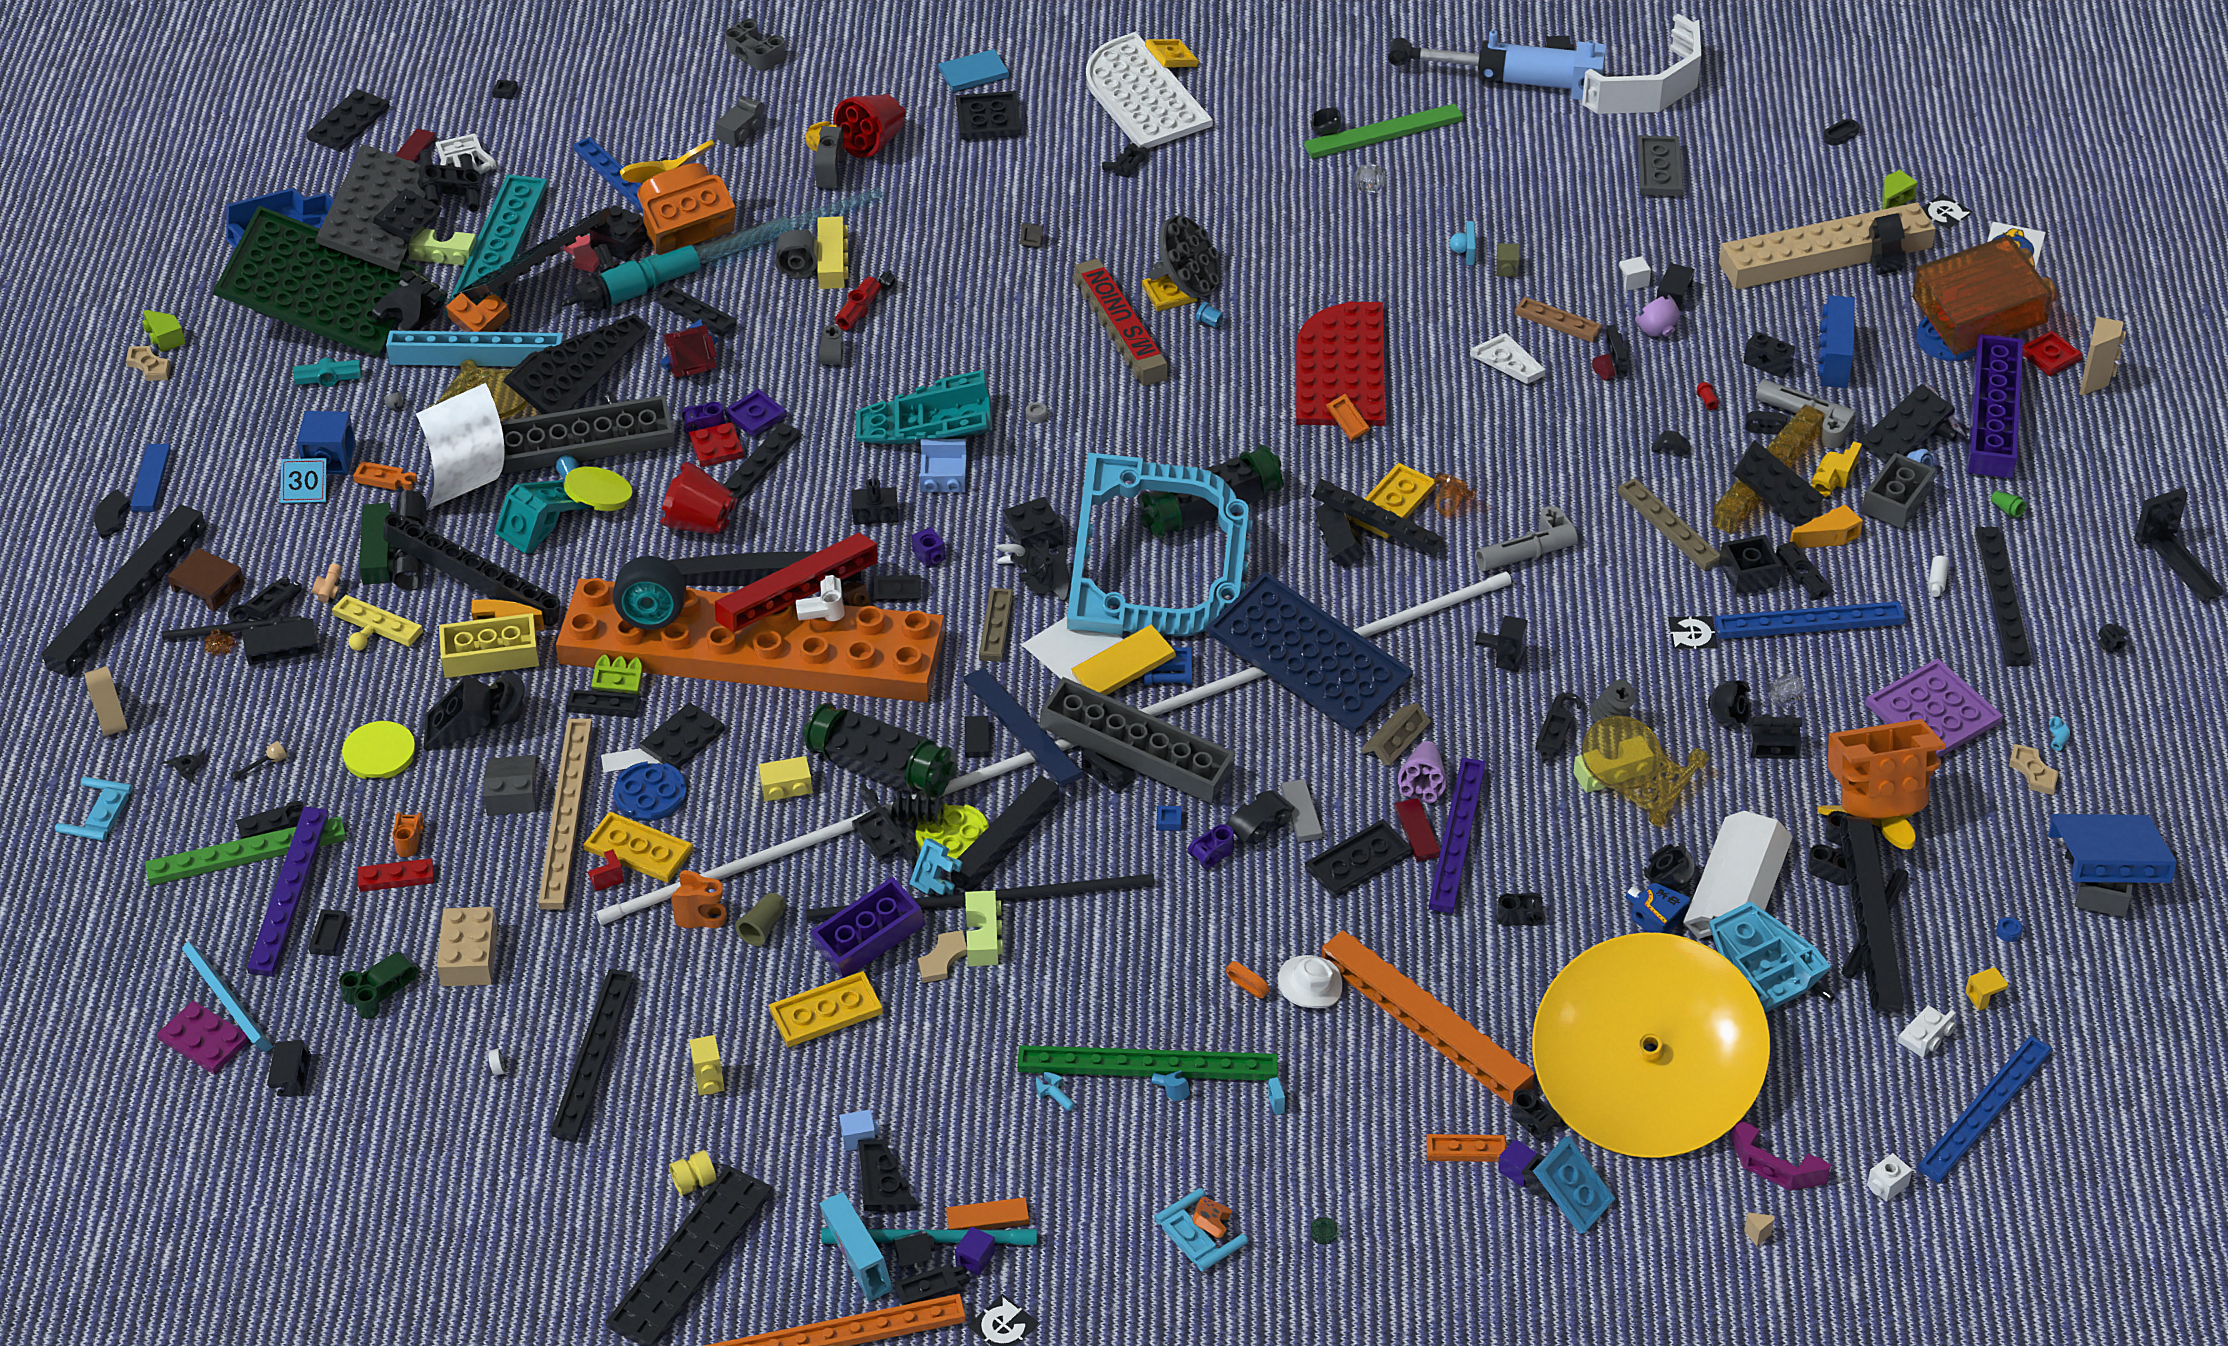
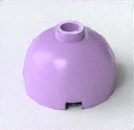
M1668 295L1666 300L1662 296L1652 301L1642 309L1644 314L1641 317L1638 314L1635 317L1636 323L1645 334L1655 337L1664 335L1666 337L1675 331L1674 327L1678 323L1680 314L1677 304Z

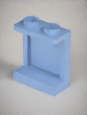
M921 439L920 493L965 492L966 439Z

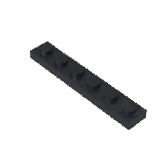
M781 422L723 484V486L734 493L735 498H738L737 504L800 437L799 429Z
M1321 478L1311 496L1435 557L1444 539L1437 533L1418 526L1413 521H1408L1392 511H1387L1375 503L1364 500L1354 493L1337 487L1332 482Z

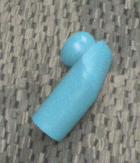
M2053 717L2049 720L2050 730L2055 737L2051 742V747L2056 751H2060L2070 737V730L2060 717Z

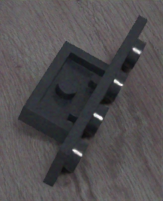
M864 782L861 783L860 797L870 812L853 820L852 827L877 862L899 851L912 869L915 868L916 856H918L916 848L912 843L908 844L904 839L903 830L898 824L894 825L888 809L885 806L881 807L875 791L872 788L869 789Z

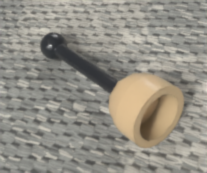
M276 741L267 748L266 756L240 771H233L231 778L237 781L241 775L265 761L279 762L287 758V754L281 744Z

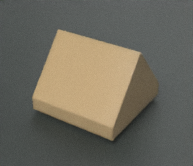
M1747 1213L1744 1232L1756 1246L1771 1236L1775 1216Z

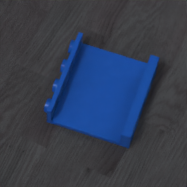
M2052 814L2048 836L2049 838H2063L2075 860L2071 874L2074 882L2172 883L2177 861L2149 815Z

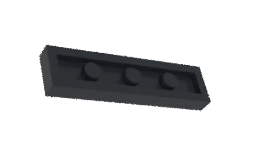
M671 285L657 296L658 304L693 322L702 319V325H706L708 330L722 337L736 326V318Z

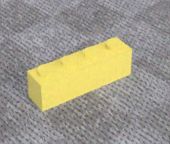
M843 216L818 218L819 289L845 288V279H849L848 266H845L848 265V252H844L848 251V239H844L848 238V225L843 224Z

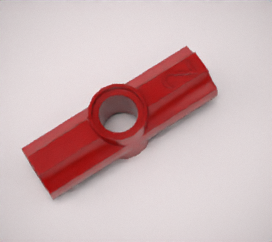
M869 276L863 280L857 289L848 293L847 303L835 317V324L842 330L847 331L851 329L859 318L868 314V306L881 290V284L876 278Z

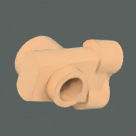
M330 564L326 579L317 576L311 593L318 595V601L327 603L329 598H335L339 588L337 583L342 571L340 565Z

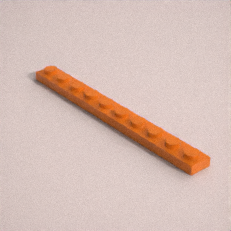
M960 1294L704 1346H852L964 1323L966 1319Z

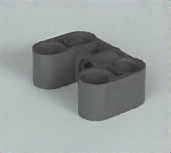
M744 19L725 32L727 51L758 71H766L786 58L784 38L780 35H773L762 42L759 41L758 22L755 19Z
M821 126L818 149L814 160L816 187L838 188L839 186L838 162H843L845 155L843 127Z

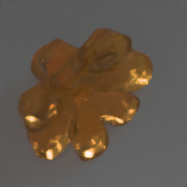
M214 629L211 631V636L205 637L206 645L204 649L206 653L211 651L212 655H218L220 650L223 654H227L230 652L228 646H233L235 641L231 638L232 635L230 633L221 634L219 629Z

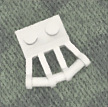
M476 133L435 142L441 159L440 165L448 166L449 163H454L455 167H461L460 155L468 153L472 155L473 168L480 174L488 170L493 171L497 169L495 160L481 149ZM478 157L484 164L477 167L474 158Z

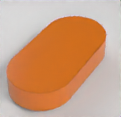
M1232 961L1225 968L1230 980L1253 996L1264 998L1269 993L1268 984L1259 975L1239 962Z

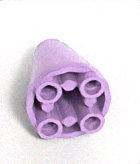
M1430 741L1422 742L1404 763L1398 774L1399 791L1402 795L1411 799L1418 798L1419 801L1433 803L1446 788L1447 777L1436 744Z

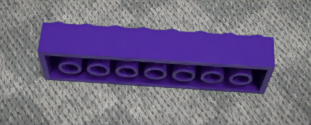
M1978 334L1974 354L1967 473L2013 478L2018 447L2023 339Z

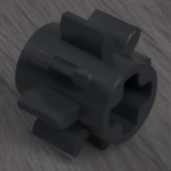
M2111 623L2106 624L2098 632L2101 639L2097 643L2108 653L2111 650L2118 652L2127 644V640L2124 637L2128 635V632L2122 626H2119L2118 623L2114 625Z

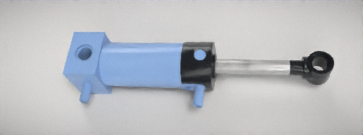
M1492 30L1489 32V41L1483 40L1480 54L1412 47V44L1404 38L1393 39L1388 53L1389 62L1395 66H1402L1406 62H1410L1411 59L1478 66L1479 81L1572 89L1571 99L1582 100L1585 72L1592 69L1603 76L1606 44H1598L1593 40L1588 42L1578 41L1576 51L1497 42L1498 33Z

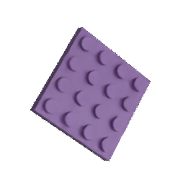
M1938 658L1868 696L1865 701V705L1886 724L1923 719L1946 744V749L1936 750L1938 757L1947 754L1993 728L2003 720V715Z

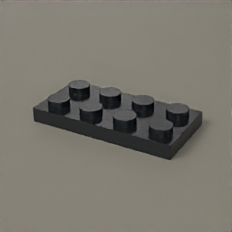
M355 89L306 133L307 139L341 152L390 107L389 101Z
M1920 384L1859 440V443L1862 444L1861 447L1885 464H1887L1895 452L1907 457L1910 452L1955 413V407Z
M1755 440L1749 444L1731 473L1797 527L1811 520L1825 497Z

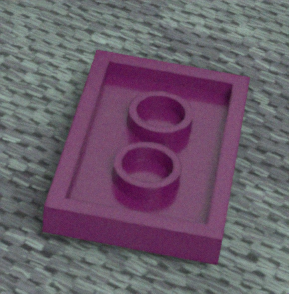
M195 1001L189 1003L157 1033L159 1041L214 1075L250 1042L244 1031Z

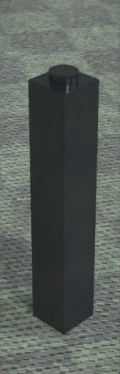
M1039 775L957 858L963 864L960 872L952 870L951 882L958 888L972 892L1060 802L1059 785Z

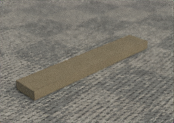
M1634 478L1618 486L1617 493L1704 572L1720 564V553L1640 481Z

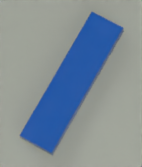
M147 444L130 505L132 512L155 511L171 452L170 444Z

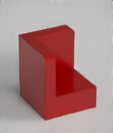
M613 849L604 852L606 865L588 871V876L595 891L624 882L622 867Z

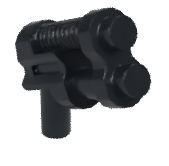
M1135 143L1128 144L1124 148L1123 154L1120 153L1116 157V162L1102 161V170H1115V175L1129 177L1140 162L1147 158L1148 150L1145 147L1138 148Z

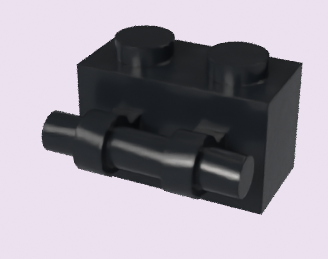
M1763 714L1762 717L1753 716L1748 735L1750 758L1799 759L1802 744L1800 732L1802 717H1793V715L1771 717L1770 714Z

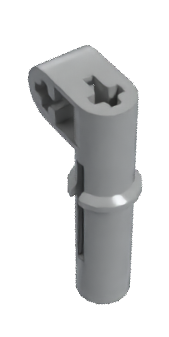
M1766 379L1760 382L1756 392V400L1805 416L1808 421L1814 419L1822 422L1821 440L1824 446L1828 448L1840 447L1856 422V410L1821 399L1818 394L1813 396Z
M1548 506L1541 511L1539 532L1528 531L1525 536L1477 549L1475 552L1476 563L1481 571H1487L1528 558L1538 559L1542 554L1577 544V532L1560 508Z

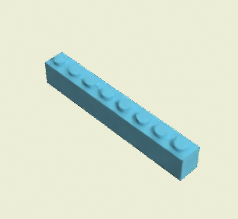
M389 331L386 347L390 365L518 366L532 352H540L548 346L561 344L564 341L563 333Z

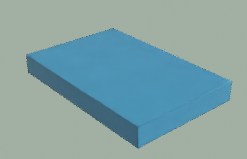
M995 49L938 63V69L952 92L1009 77V71Z
M1570 1136L1564 1137L1533 1170L1534 1174L1579 1234L1585 1233L1616 1199Z

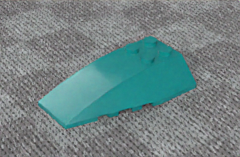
M979 370L934 381L935 385L925 388L924 385L915 388L916 392L906 396L903 393L896 395L895 400L885 403L883 400L857 410V442L921 443V439H960L992 431L991 399L985 371Z

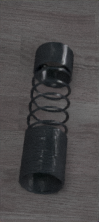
M417 491L402 492L397 497L396 513L425 527L426 498ZM395 547L393 583L404 590L418 588L423 582V561ZM402 552L407 555L399 557L397 554ZM407 571V572H415V573H417V574H414V575H403V574H401V573H399V572Z

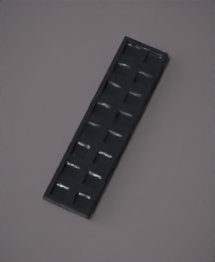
M727 1165L606 1320L607 1328L642 1346H656L772 1195V1186Z

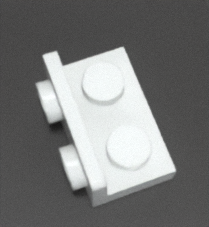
M1928 1005L1899 1035L1897 1042L1924 1058L1930 1051L1934 1052L1939 1047L1941 1039L1945 1035L1948 1037L1952 1034L1956 1027V1023H1954L1956 1012L1951 1010L1945 1016Z

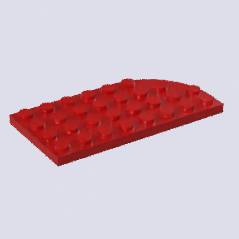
M1348 301L1337 304L1314 314L1301 327L1296 343V425L1339 426L1328 411L1327 404L1346 394L1368 426H1385L1383 302Z

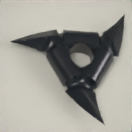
M206 748L197 756H194V754L182 755L160 764H174L175 769L183 778L195 783L192 774L200 766V762L203 761Z

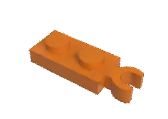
M361 461L353 475L354 483L396 490L398 486H402L405 490H413L412 482L418 481L416 473L407 472L404 474L402 468Z

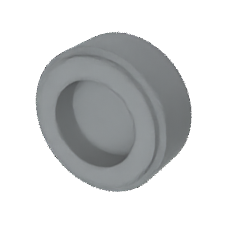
M1034 402L1025 409L1026 418L1030 422L1040 423L1048 417L1047 406L1043 403Z

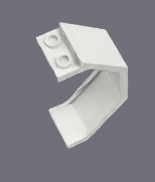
M1680 14L1673 17V21H1675V27L1671 31L1673 44L1669 49L1684 59L1658 75L1605 77L1592 69L1586 71L1582 105L1597 114L1660 112L1696 89L1701 61L1699 19L1692 22Z

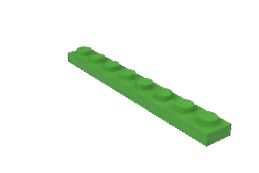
M341 816L327 820L318 847L346 841ZM297 827L145 861L150 886L285 855L288 853Z

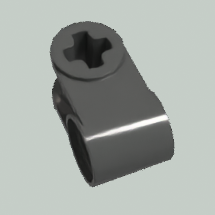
M828 325L822 331L819 364L842 365V330L837 325Z

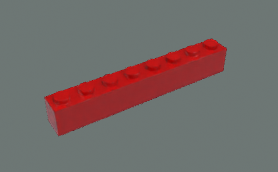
M860 532L716 600L715 620L733 633L796 603V600L804 599L821 591V581L825 579V576L834 575L836 578L843 580L878 563L877 543Z

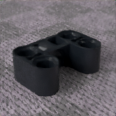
M1833 811L1827 817L1824 835L1829 842L1837 844L1841 848L1835 849L1823 844L1812 846L1807 870L1815 877L1837 885L1846 886L1849 884L1840 835V823L1844 816H1855L1842 811Z

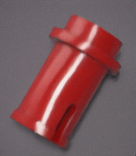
M1708 382L1700 383L1696 388L1697 395L1702 398L1708 410L1717 408L1720 402L1713 392L1712 384Z

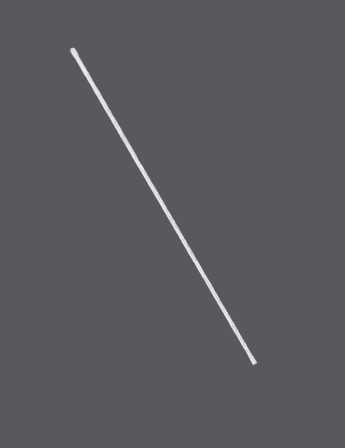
M1505 571L1489 577L1485 581L1356 628L1354 631L1366 638L1488 591L1511 584V577ZM1255 666L1142 708L1140 711L1155 717L1267 674ZM1065 738L1054 741L1062 751L1078 746V744ZM1025 752L950 780L942 796L1033 763L1036 760L1029 752ZM918 792L921 793V799L925 800L927 796L925 792ZM917 793L912 795V799H915ZM893 802L881 807L885 806L891 814ZM870 811L701 873L700 875L721 880L854 830L852 821ZM680 882L627 902L596 911L597 919L602 926L618 920L627 914L670 899L672 894L681 886Z

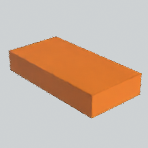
M1346 394L1327 404L1328 411L1350 442L1370 431L1369 426Z

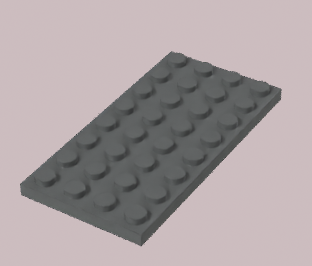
M362 144L320 228L315 243L397 272L407 252L409 242L374 224L373 220L374 216L405 188L426 199L425 192L417 184L421 165Z

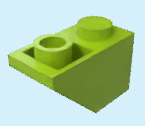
M150 310L143 311L145 319L142 321L143 328L146 333L150 332V340L153 346H158L160 352L186 344L182 327L175 315Z

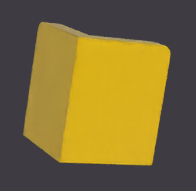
M1993 967L1969 976L1965 993L1980 1011L1988 1008L1990 996L2007 989L2008 983L1997 968Z

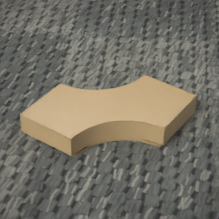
M151 346L129 347L126 359L127 367L142 370L146 381L168 380L171 368L170 360L155 356L152 353Z
M2014 744L2009 767L2015 768L2025 775L2029 782V790L2053 795L2059 772L2049 768L2041 761L2039 749Z
M963 930L938 934V943L934 950L928 955L918 958L923 983L948 979V970L951 964L957 959L967 956V946Z

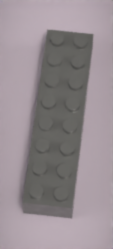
M666 395L501 421L505 457L500 475L556 466V461L564 455H571L577 462L675 446Z
M1062 677L1040 711V728L1080 746L1089 748L1098 754L1211 804L1233 771L1235 752L1065 677Z

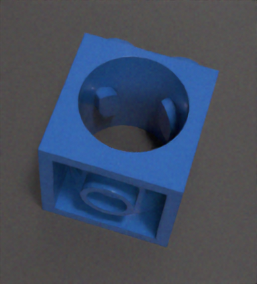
M305 411L296 441L300 459L326 458L327 475H348L356 448L350 413Z

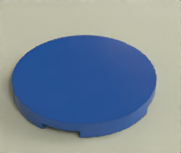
M1936 313L1928 315L1921 320L1918 325L1916 340L1924 352L1945 361H1961L1974 356L1979 333L1972 327L1970 322L1949 329L1935 319Z
M648 761L637 763L625 769L617 777L613 790L614 802L618 810L629 818L639 821L659 820L673 814L683 804L686 798L685 779L677 768L668 763L664 765L657 763L648 764Z

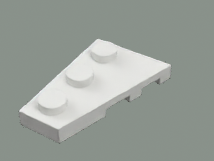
M1506 333L1470 350V356L1526 384L1545 376V369Z

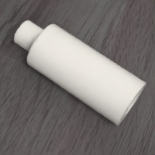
M1936 556L1932 560L1928 589L1934 597L1940 596V593L1945 590L1949 560L1944 556Z

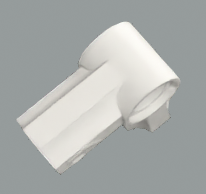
M834 575L825 576V579L821 581V597L796 600L798 620L825 617L828 621H837L843 618L845 611L841 580Z

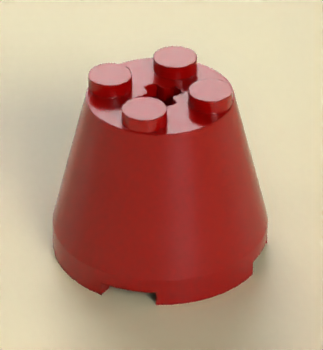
M887 93L852 96L841 101L836 106L833 114V124L836 127H843L844 146L849 154L857 158L870 157L877 154L902 129L906 110L896 99Z
M684 462L680 468L682 473L673 478L666 493L661 509L664 510L665 517L661 518L660 524L670 529L714 535L721 531L725 532L730 523V519H727L730 510L733 511L735 509L738 498H735L732 491L699 467L689 462Z

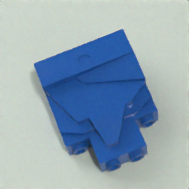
M293 187L227 204L226 241L234 249L237 247L258 205L320 229L335 199L327 192L304 197Z

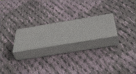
M1305 779L1281 783L1284 798L1295 806L1291 813V821L1298 843L1322 839V830Z

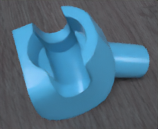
M1181 1070L1166 1076L1153 1074L1152 1083L1165 1086L1166 1094L1171 1100L1181 1101L1190 1095L1188 1082L1185 1078H1182Z

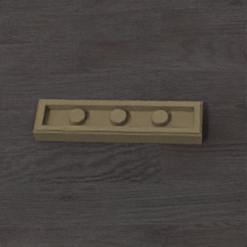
M990 588L979 650V660L1003 661L1013 601V589Z

